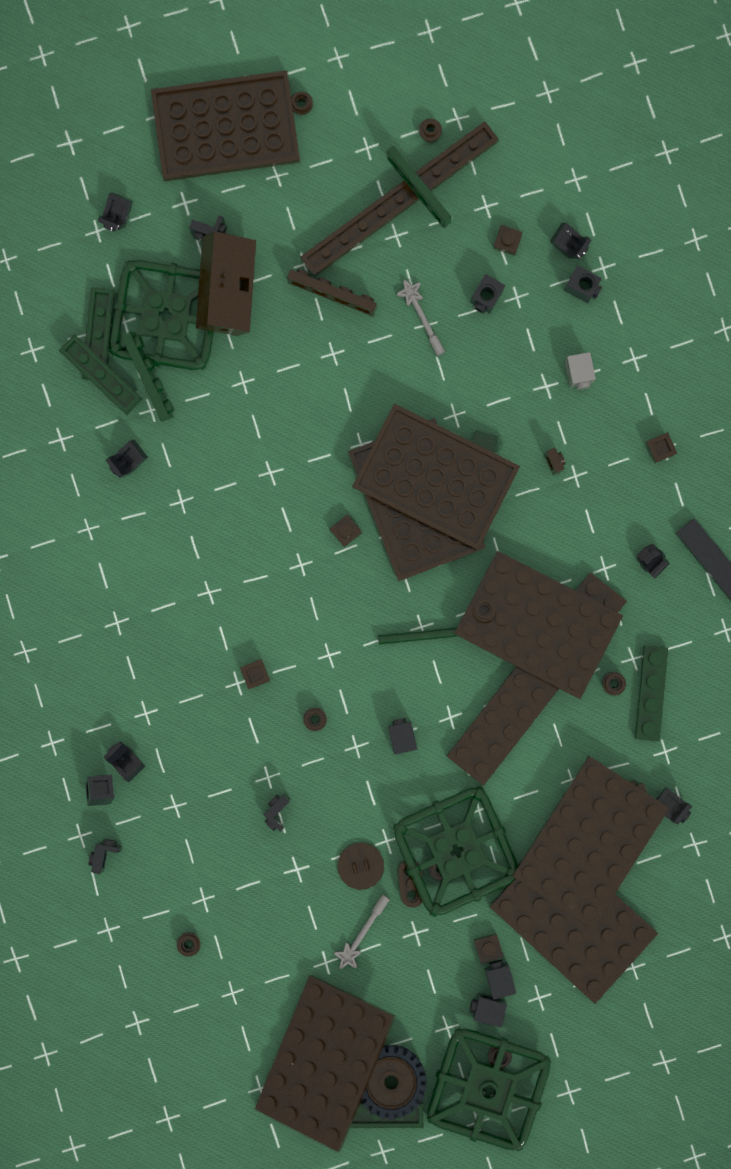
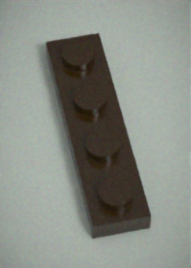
M290 269L287 277L288 284L374 317L377 303L374 302L372 297L364 294L361 297L352 294L353 291L347 287L340 286V288H337L324 278H318L317 280L309 277L310 274L304 270L297 269V271Z

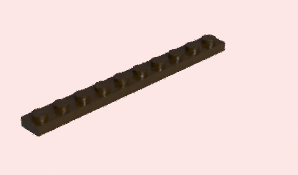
M484 121L416 171V174L432 191L498 143L499 139ZM405 181L401 182L303 254L301 260L314 277L420 199Z

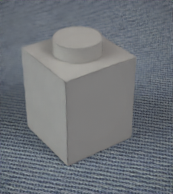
M591 353L567 356L565 366L570 388L576 387L577 390L591 387L590 384H593L596 380Z

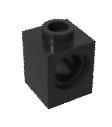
M577 265L564 291L588 304L591 297L596 299L602 287L599 283L602 278ZM579 282H588L590 285V289H581L579 286Z
M485 274L471 297L470 303L473 304L472 307L480 313L484 314L487 312L490 314L503 293L505 285ZM487 291L492 294L493 298L485 301L481 298L480 294Z
M405 718L393 720L392 725L388 726L394 755L417 750L411 721L406 722Z
M112 775L89 776L85 782L87 806L111 804L114 799Z
M502 960L490 962L489 967H485V972L493 1000L517 994L508 962L503 963Z
M478 993L477 998L471 1001L469 1013H473L472 1017L476 1022L502 1028L507 1003L504 999L498 998L493 1000L492 996Z

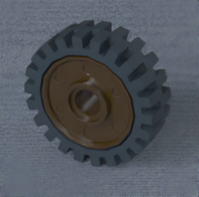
M394 1044L384 1045L361 1100L365 1108L383 1119H399L412 1113L423 1100L426 1091V1073L418 1057L405 1047ZM390 1075L398 1079L397 1085L392 1088L387 1087L384 1083L385 1078Z

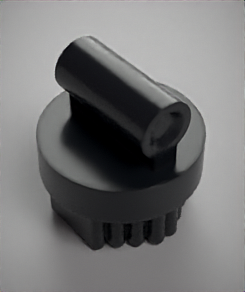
M654 544L644 547L637 554V561L640 563L641 568L645 572H649L653 578H656L670 564L665 558L663 551Z

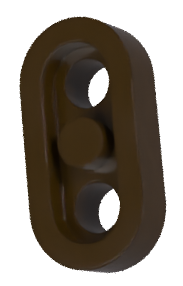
M403 860L397 868L400 900L408 907H417L422 903V900L412 877L405 874L407 865ZM411 890L415 892L413 899L407 897L408 892Z

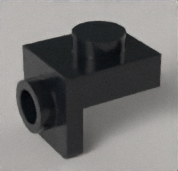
M109 193L104 213L98 218V222L104 224L103 227L110 231L124 228L133 201L116 193Z
M219 215L214 227L192 219L189 229L193 238L202 242V237L213 231L225 233L227 225H225L224 217Z
M561 223L549 242L566 257L579 259L586 254L589 248L588 245L592 240L589 237H582L567 223Z
M133 439L115 455L108 457L106 462L110 470L121 478L133 473L148 456Z
M121 741L113 745L104 756V759L112 764L127 782H130L145 767V764L134 751Z
M667 787L664 788L656 799L669 807L665 817L674 824L684 823L691 815L689 810L692 806Z
M285 793L281 797L277 794L268 803L270 808L264 814L266 817L264 822L273 831L276 828L281 831L285 827L275 817L291 801Z
M103 839V842L96 844L95 852H91L89 857V866H92L91 873L101 874L104 872L108 851L116 853L122 851V846L117 845V841Z

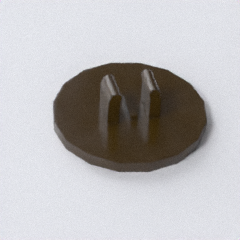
M354 843L346 847L338 860V873L342 881L349 887L357 890L368 889L376 885L384 871V860L380 852L373 845L367 843Z

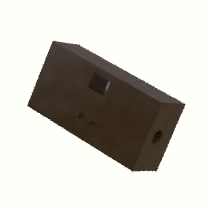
M216 231L202 237L196 329L234 336L250 332L256 240Z

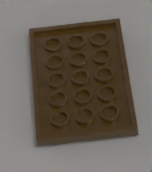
M287 70L151 89L164 181L300 163Z
M394 404L352 488L479 550L520 466Z
M435 418L429 420L437 424ZM375 441L348 451L357 476ZM365 495L398 582L486 548L484 542H482L479 550H476Z
M497 551L454 635L581 699L624 615ZM481 598H488L496 605V615L488 622L477 620L473 614V606ZM482 606L480 612L484 615L488 614L489 608Z
M588 756L512 876L593 929L666 815L669 807Z
M517 879L510 883L489 906L594 1004L598 1002L658 935L651 926L616 894L593 929Z
M310 975L255 1110L336 1152H340L396 1015Z

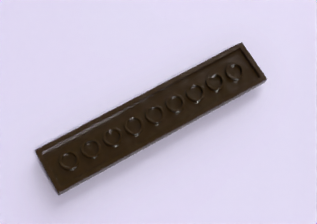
M589 573L575 590L616 612H619L627 602L592 573ZM515 667L447 754V757L484 786L559 689Z

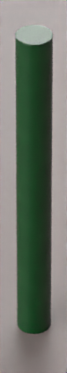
M457 627L378 635L379 645L458 637L454 635Z

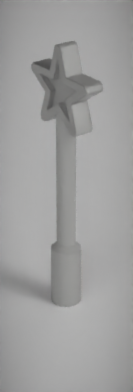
M404 280V290L398 292L397 297L406 298L407 306H410L412 302L430 337L429 341L436 355L444 354L445 350L437 335L434 334L417 301L422 300V296L417 292L421 284L418 282L411 286Z
M384 894L381 895L372 909L373 913L351 947L346 942L344 951L334 952V955L341 959L340 969L344 968L347 964L357 968L354 958L361 951L356 950L376 917L382 913L390 898Z

